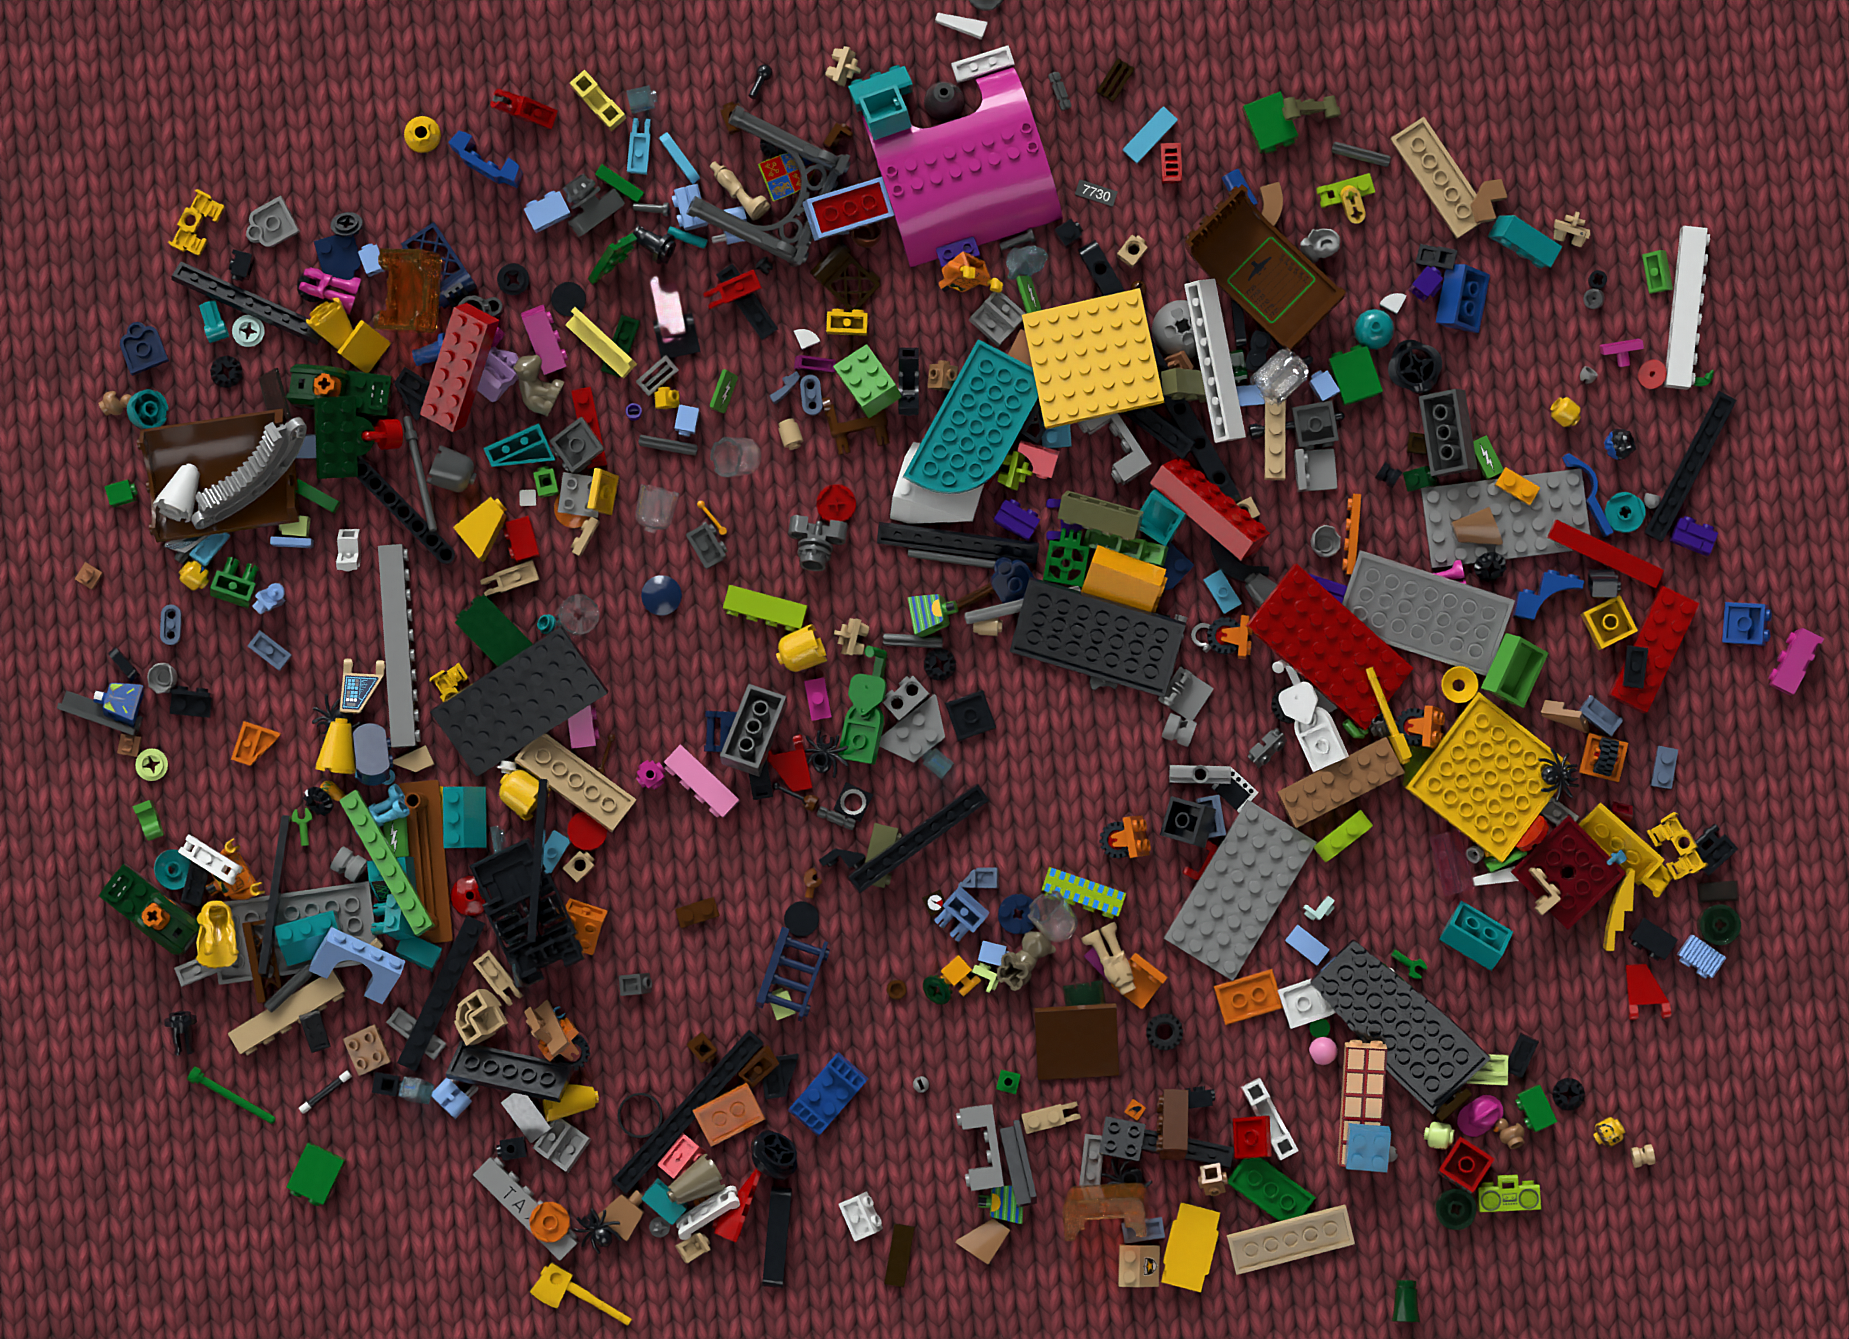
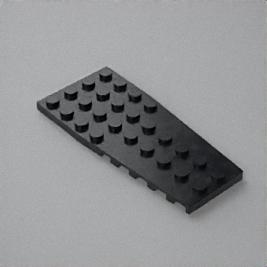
M1354 939L1310 980L1311 985L1319 991L1325 1001L1327 1000L1334 1008V1011L1342 1017L1348 1027L1357 1034L1363 1043L1381 1041L1383 1044H1386V1070L1432 1114L1491 1059L1447 1014Z

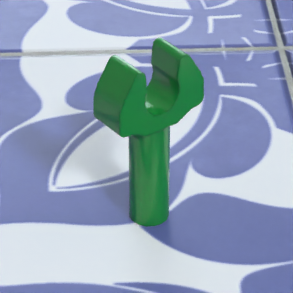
M1396 949L1391 954L1393 958L1408 967V975L1412 978H1422L1415 972L1416 966H1420L1425 970L1428 969L1422 959L1412 961Z

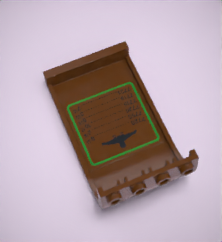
M1241 184L1239 188L1235 186L1228 193L1229 198L1225 202L1220 201L1214 207L1215 212L1210 217L1206 215L1199 224L1201 226L1196 231L1193 229L1185 237L1187 239L1185 247L1198 266L1211 279H1215L1216 284L1288 353H1291L1346 297L1347 292L1342 287L1336 286L1258 211L1248 197V189Z

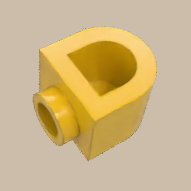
M660 387L658 391L654 392L656 409L679 407V391L670 390V387Z

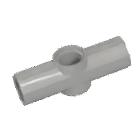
M1170 765L1169 783L1231 784V766ZM1197 769L1204 770L1206 774L1205 779H1196L1195 771Z

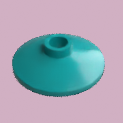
M176 849L162 852L157 857L154 865L157 881L163 887L170 890L184 887L191 863L190 859L180 854L179 850ZM168 867L172 868L171 874L168 871Z

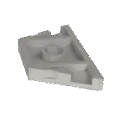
M935 694L882 735L879 747L914 763L945 738L937 696Z

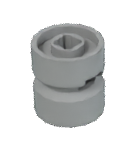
M1170 713L1161 737L1170 741L1176 739L1178 744L1188 747L1197 722L1189 719L1183 721L1180 716Z
M343 846L332 861L330 869L339 874L344 873L345 878L355 883L364 871L368 860L359 855L354 856L353 851Z

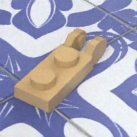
M531 560L494 573L495 575L481 579L480 582L481 585H486L497 580L499 587L488 589L484 592L485 596H491L540 579L534 562Z
M490 950L473 962L497 995H500L508 1006H511L513 1003L504 992L506 988L510 987L519 999L523 996L514 985L512 978Z
M1077 1101L1021 1114L1026 1134L1080 1119V1114H1072L1064 1118L1062 1111L1078 1106Z

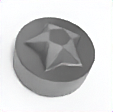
M1590 289L1584 294L1583 301L1588 308L1597 309L1603 305L1605 297L1601 290Z
M656 1217L650 1222L649 1229L655 1237H664L670 1230V1224L663 1217Z

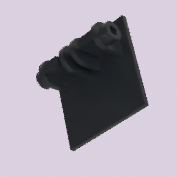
M692 313L653 321L661 359L665 355L670 359L701 352Z
M1106 1116L1099 1154L1139 1162L1146 1124Z

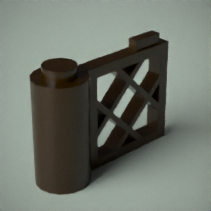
M837 243L810 271V274L852 312V310H857L881 285L878 282L880 278L873 271L868 273L849 254L851 250L844 243L841 245ZM851 263L858 269V277H846V268ZM860 271H861L866 277H861ZM858 279V291H847V280ZM861 279H869L874 284L870 291H861ZM835 280H844V292H836L830 285ZM867 293V294L861 299V294ZM847 294H858L859 302L854 308L847 302Z

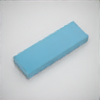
M1163 106L1122 151L1137 164L1178 119Z

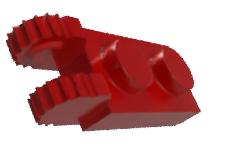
M753 269L718 284L717 287L704 292L703 295L704 298H709L720 292L722 298L708 305L709 309H714L724 303L728 304L758 291L762 287Z

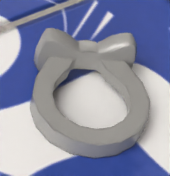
M1200 623L1193 628L1191 636L1194 644L1202 647L1203 652L1207 653L1211 646L1199 642L1196 639V632L1201 628L1209 629L1210 625Z

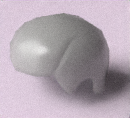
M1323 525L1312 534L1310 540L1311 547L1318 556L1323 558L1331 557L1340 549L1341 536L1338 535L1335 527Z
M167 663L155 664L148 672L149 688L157 694L170 692V689L175 688L178 681L176 670Z

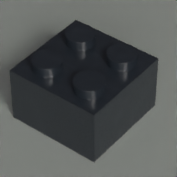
M1171 796L1160 835L1205 848L1216 809Z

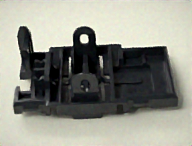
M529 837L469 866L479 888L477 889L482 900L484 899L486 902L482 906L509 965H515V975L520 986L525 987L544 980L545 976L541 969L562 959L565 968H569L586 959L582 953L584 950L579 940H576L575 937L578 931L575 930V925L555 881L551 878V873L546 874L544 864L541 897L554 891L556 893L540 901L539 920L543 927L548 928L544 929L545 934L540 935L538 931L537 944H530L527 938H525L528 936L527 924L529 923V910L525 900L528 898L530 900L534 856V845ZM521 902L527 917L523 918L521 912H515L494 922L495 919L518 909L516 904ZM503 941H505V943L508 944V945H510V944H512V943H515V944H513V945H511V946H509V947H506Z

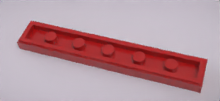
M1556 519L1547 536L1548 539L1653 588H1657L1664 572L1663 569Z

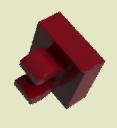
M1613 801L1611 812L1627 825V821L1631 822L1633 817V806Z

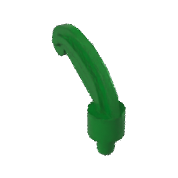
M1714 370L1706 373L1704 378L1695 377L1694 386L1702 387L1708 385L1713 379Z

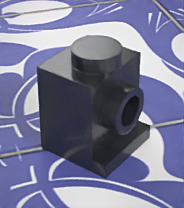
M233 249L232 254L235 256V259L232 258L229 265V270H231L232 274L231 279L243 282V279L249 280L255 256Z
M375 1072L372 1093L395 1097L398 1096V1093H402L404 1081H401V1076ZM387 1081L393 1082L392 1088L386 1087Z
M1205 1086L1193 1087V1091H1191L1190 1088H1184V1090H1189L1188 1109L1213 1106L1212 1101H1215L1214 1089L1205 1090Z
M525 1136L500 1140V1145H496L498 1157H502L503 1161L528 1156ZM509 1145L514 1146L515 1150L513 1153L508 1152L507 1148Z

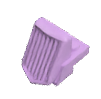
M491 347L477 389L491 402L497 401L507 388L518 380V376L513 369L516 361L519 359L517 354Z

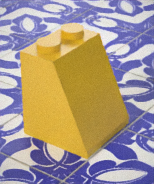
M492 497L488 498L453 527L482 562L486 560L507 518V515L504 513L507 509L498 498L495 501Z

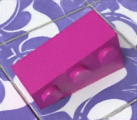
M543 304L522 312V320L534 351L542 359L541 369L543 374L545 375L566 367L565 361L569 359L565 349H560L558 344L561 339L558 331H554L551 323H554L550 311L546 312Z
M1800 628L1794 633L1791 632L1786 640L1788 644L1786 650H1782L1778 656L1777 661L1780 663L1777 669L1773 668L1768 679L1771 680L1769 685L1790 696L1794 695L1806 673L1810 660L1812 661L1815 657L1814 652L1818 644H1822L1824 638L1804 628Z
M593 703L568 718L571 748L596 746V739H600L599 727H595L594 720H597L596 707L593 708Z

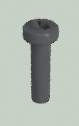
M664 202L663 205L634 203L633 211L663 213V216H668L670 205L668 202Z
M1031 228L1027 229L1028 233L999 243L1001 250L1003 251L1029 240L1032 243L1035 242L1036 238Z

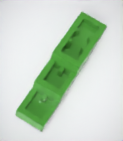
M1087 529L1083 546H1089L1090 549L1096 550L1097 545L1144 562L1163 567L1169 548L1137 538L1135 540H1124L1119 535H1106L1097 529Z

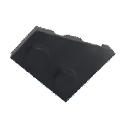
M404 367L394 385L414 419L419 421L422 416L420 412L430 382Z
M799 1053L776 1056L779 1065L762 1079L765 1099L786 1096Z

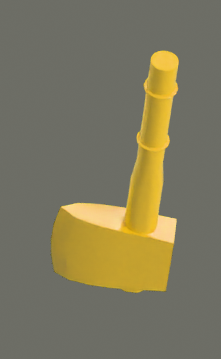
M1374 668L1366 669L1368 680L1371 683L1377 698L1376 701L1379 703L1390 732L1387 736L1388 741L1400 764L1410 762L1412 754L1404 734L1398 731Z
M553 1262L549 1267L545 1266L540 1273L542 1276L530 1291L532 1295L543 1303L558 1309L567 1290L627 1326L632 1320L572 1282L573 1274Z

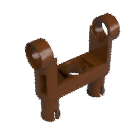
M830 397L822 398L830 433L836 441L838 455H844L842 446H844L846 454L851 453L847 439L849 433L870 428L875 431L877 446H883L882 437L885 445L890 444L886 429L888 420L885 408L869 419L863 417L838 423Z

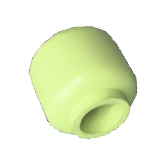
M1432 1122L1430 1128H1425L1424 1139L1428 1140L1429 1147L1446 1150L1449 1146L1453 1145L1455 1130H1452L1450 1124Z

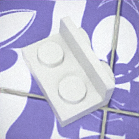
M867 1192L838 1204L854 1241L883 1229L881 1219L873 1207V1200Z

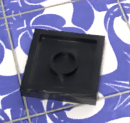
M983 690L945 703L958 742L996 728Z

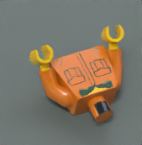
M964 251L942 267L944 279L939 282V286L944 292L951 288L965 292L978 284L990 286V290L993 292L1002 291L1003 283L997 278L990 277L985 261Z
M234 838L226 842L225 848L220 854L242 866L243 870L241 873L238 872L234 885L212 874L215 881L206 885L209 894L213 896L222 891L225 897H230L232 900H248L254 896L264 894L265 890L259 891L258 889L262 882H256L241 854L236 851L240 849V845L233 846ZM230 867L227 868L225 874H229L231 870Z

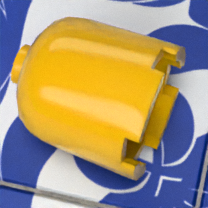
M813 624L781 638L778 645L779 653H776L780 665L784 664L790 671L798 672L827 661L826 657H824L826 652L821 638L816 639L814 635L816 628Z
M516 770L511 774H505L500 780V784H502L499 789L500 799L523 820H530L533 817L531 813L537 808L539 780L524 770Z

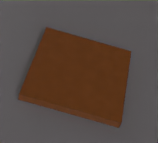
M1116 1003L1034 1008L1038 1080L1119 1075Z

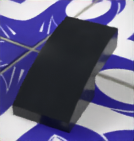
M1420 244L1415 263L1425 267L1433 266L1437 269L1453 270L1458 250Z

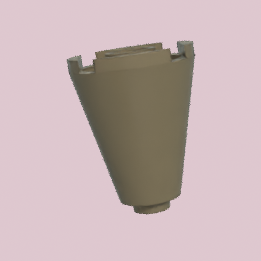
M707 1154L702 1155L668 1186L669 1191L666 1194L672 1203L676 1202L679 1205L718 1193L726 1188L725 1184H720L719 1180L723 1178L711 1159L706 1160Z

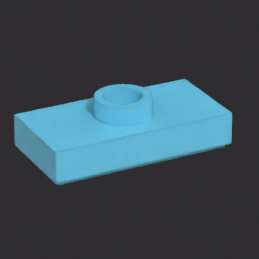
M227 532L222 535H210L196 545L189 556L206 568L230 538V535Z
M1221 570L1203 579L1223 614L1242 604Z
M555 830L544 845L543 864L546 868V873L553 872L570 844L567 837Z

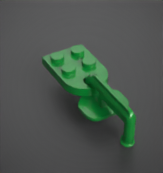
M867 646L864 650L865 655L869 658L876 657L872 676L856 674L851 679L848 696L853 706L850 707L846 714L839 748L847 745L848 749L838 752V756L845 760L875 765L884 726L883 712L878 705L883 702L887 687L883 679L887 652L877 647Z

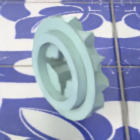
M244 315L235 321L232 334L238 344L244 347H252L262 341L265 335L264 325L261 320L250 315ZM251 325V329L257 333L250 334L247 339V334L240 330L248 329V326Z

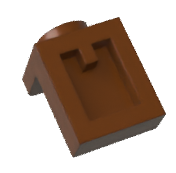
M835 123L824 140L823 146L829 150L832 146L836 147L842 139L840 134L851 140L853 137L852 129L844 123H841V125Z

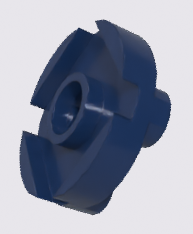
M1013 894L1002 901L998 910V919L1006 931L1013 934H1024L1035 926L1038 920V908L1030 897L1023 894ZM1017 908L1019 911H1024L1021 920L1013 918L1012 915L1015 914L1014 909Z

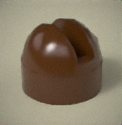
M1140 280L1134 281L1131 284L1130 290L1136 289L1140 283L1142 284L1140 290L1143 296L1146 293V284Z

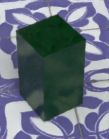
M484 594L476 596L470 603L472 606L467 611L463 609L456 616L458 620L455 623L497 666H500L533 644Z

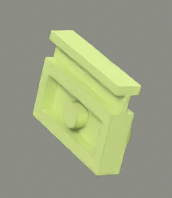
M1488 1054L1491 1059L1467 1081V1084L1508 1085L1509 1055Z

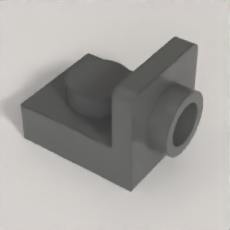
M650 973L620 975V996L651 993L652 980Z

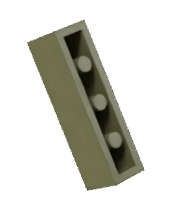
M1067 490L1062 495L1057 518L1062 519L1067 524L1076 523L1082 525L1085 529H1097L1106 535L1115 534L1124 540H1135L1140 532L1144 512Z

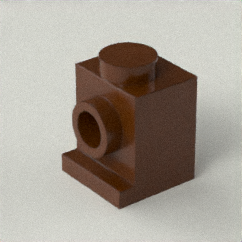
M733 101L724 104L723 109L720 110L729 135L742 131V129L728 123L729 115L733 112L736 105L740 106L739 103L734 104Z
M703 1031L686 1044L701 1063L704 1061L709 1063L717 1057L715 1052L718 1049ZM701 1045H706L708 1047L707 1052H701Z

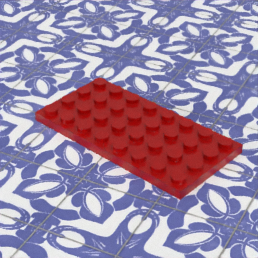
M1293 564L1246 624L1250 631L1362 730H1366L1372 723L1371 720L1376 718L1381 711L1371 683L1368 680L1366 669L1374 668L1387 702L1414 669L1298 564Z

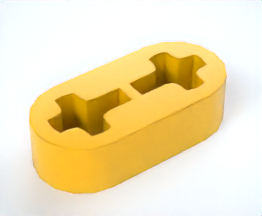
M1345 186L1340 193L1345 214L1352 223H1360L1365 219L1366 215L1361 195L1354 186ZM1350 191L1353 193V202L1347 197ZM1353 207L1359 212L1356 218L1352 215L1354 214Z

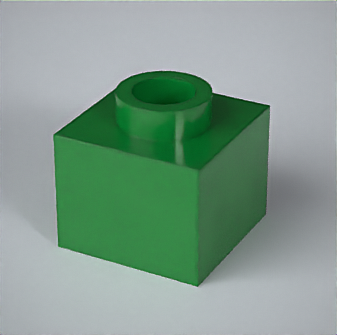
M1001 1069L996 1089L1016 1094L1021 1074ZM1006 1078L1012 1079L1010 1086L1005 1085L1004 1081Z

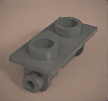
M1277 728L1271 729L1262 738V741L1266 744L1264 747L1258 742L1247 755L1258 769L1266 765L1270 761L1271 756L1276 751L1282 750L1287 742L1284 734Z

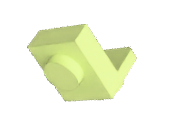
M980 962L979 966H974L972 972L990 980L986 992L990 993L991 989L995 991L999 982L996 978L997 974L990 971V966Z

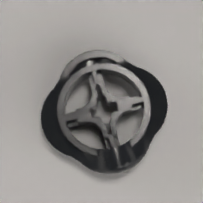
M1404 340L1393 351L1388 365V375L1392 382L1399 387L1409 389L1415 393H1425L1430 391L1437 382L1438 375L1442 369V357L1432 346L1422 344L1416 340ZM1412 350L1423 352L1427 358L1419 360ZM1406 353L1407 365L1400 369L1401 359ZM1414 363H1418V364H1419V367H1417V370H1416V369H1414V370L1411 369V366H1413ZM1430 363L1429 374L1424 379L1423 368ZM1407 373L1413 374L1415 379L1417 378L1418 383L1406 380L1403 375Z
M764 1130L752 1139V1161L761 1173L783 1180L796 1171L798 1166L796 1159L797 1151L794 1144L786 1136L771 1130Z

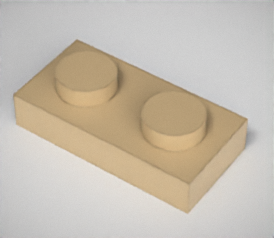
M593 517L590 520H585L581 527L583 532L580 538L576 537L571 546L573 554L581 558L600 523L599 520Z

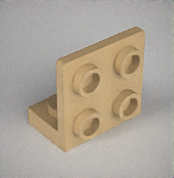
M1530 868L1528 871L1549 894L1548 897L1543 895L1535 902L1537 906L1534 909L1539 915H1543L1561 900L1558 896L1560 891L1553 884L1549 885L1545 881L1547 876L1540 868Z

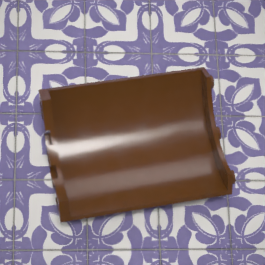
M283 409L140 429V438H137V446L139 450H142L148 475L146 488L151 496L152 523H149L150 534L154 535L157 543L299 522V500L295 496V490H298L295 460L286 472L261 496L231 516L203 529H196L192 521L185 522L186 519L183 518L180 521L170 519L159 513L160 508L158 506L156 508L153 507L155 499L182 465L192 464L198 468L197 471H199L200 477L197 492L200 491L201 493L204 492L205 488L211 489L213 484L218 485V481H225L226 476H232L231 472H237V468L243 467V462L249 461L248 457L253 456L252 452L257 451L256 447L260 445L259 441H262L261 437L264 436L265 426L273 422L276 428H278L281 424L285 425L287 423ZM196 499L193 514L199 511Z

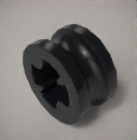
M1601 270L1593 271L1588 278L1589 286L1593 289L1603 288L1607 283L1606 274ZM1594 275L1602 277L1601 285L1593 283Z

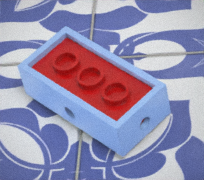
M882 177L810 198L802 203L814 241L894 216Z

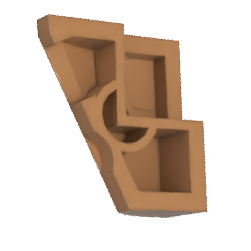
M1490 507L1451 523L1458 542L1503 544Z
M1545 700L1541 710L1544 718L1584 733L1589 732L1588 720L1583 717L1582 711L1568 710L1564 702Z
M992 1218L985 1224L957 1239L955 1243L989 1264L1010 1229Z

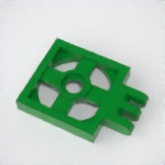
M1062 528L1060 541H1049L1043 580L1083 587L1089 546L1080 545L1082 531L1077 532L1076 539L1073 538L1074 530L1070 529L1069 537H1065L1066 528ZM1061 546L1065 547L1064 555L1061 558L1051 557L1055 549ZM1073 549H1077L1081 553L1083 562L1073 560L1071 557ZM1063 560H1069L1070 566L1064 567L1062 565ZM1049 565L1059 566L1061 569L1060 578H1056L1051 573ZM1070 570H1081L1079 576L1072 580H1067Z

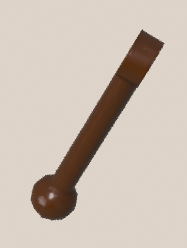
M613 734L608 735V744L601 765L597 768V771L601 774L605 772L604 765L611 744L615 741V735Z

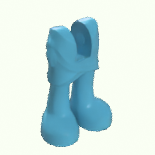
M393 784L388 788L389 798L368 807L379 827L384 826L386 822L404 818L410 814V810L404 802L405 795L397 784Z

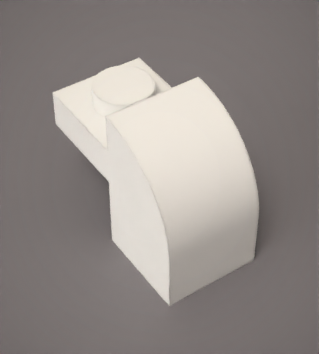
M339 529L337 537V570H357V567H360L361 561L360 529Z

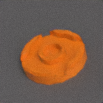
M544 1202L538 1205L532 1211L529 1218L532 1234L538 1240L546 1243L562 1239L570 1227V1216L567 1210L556 1202Z

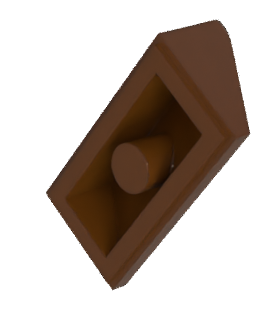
M765 1045L740 1069L738 1075L753 1088L776 1068L779 1062L770 1047Z

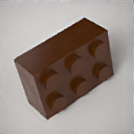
M1164 1089L1163 1094L1159 1095L1157 1113H1160L1156 1123V1133H1160L1158 1140H1156V1153H1159V1159L1184 1160L1188 1150L1189 1090Z

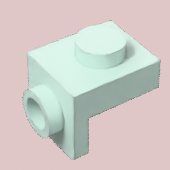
M1327 896L1316 911L1308 905H1304L1303 909L1306 910L1304 914L1313 921L1315 918L1321 920L1324 914L1328 916L1335 906L1332 904L1335 900Z

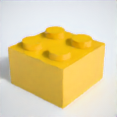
M1620 595L1580 614L1598 651L1638 631Z

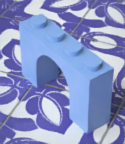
M331 927L313 956L308 971L327 979L335 965L345 960L360 962L367 966L373 975L368 982L364 996L383 1004L399 979L405 960Z

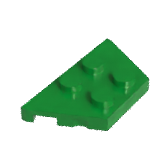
M633 233L619 239L616 245L614 243L608 245L588 277L592 285L605 274L611 272L618 263L622 264L629 258L628 254L634 250L635 247L633 245L637 240Z

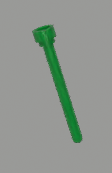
M194 1066L187 1077V1081L193 1084L201 1083L268 1123H275L276 1118L273 1115L205 1077L200 1068Z

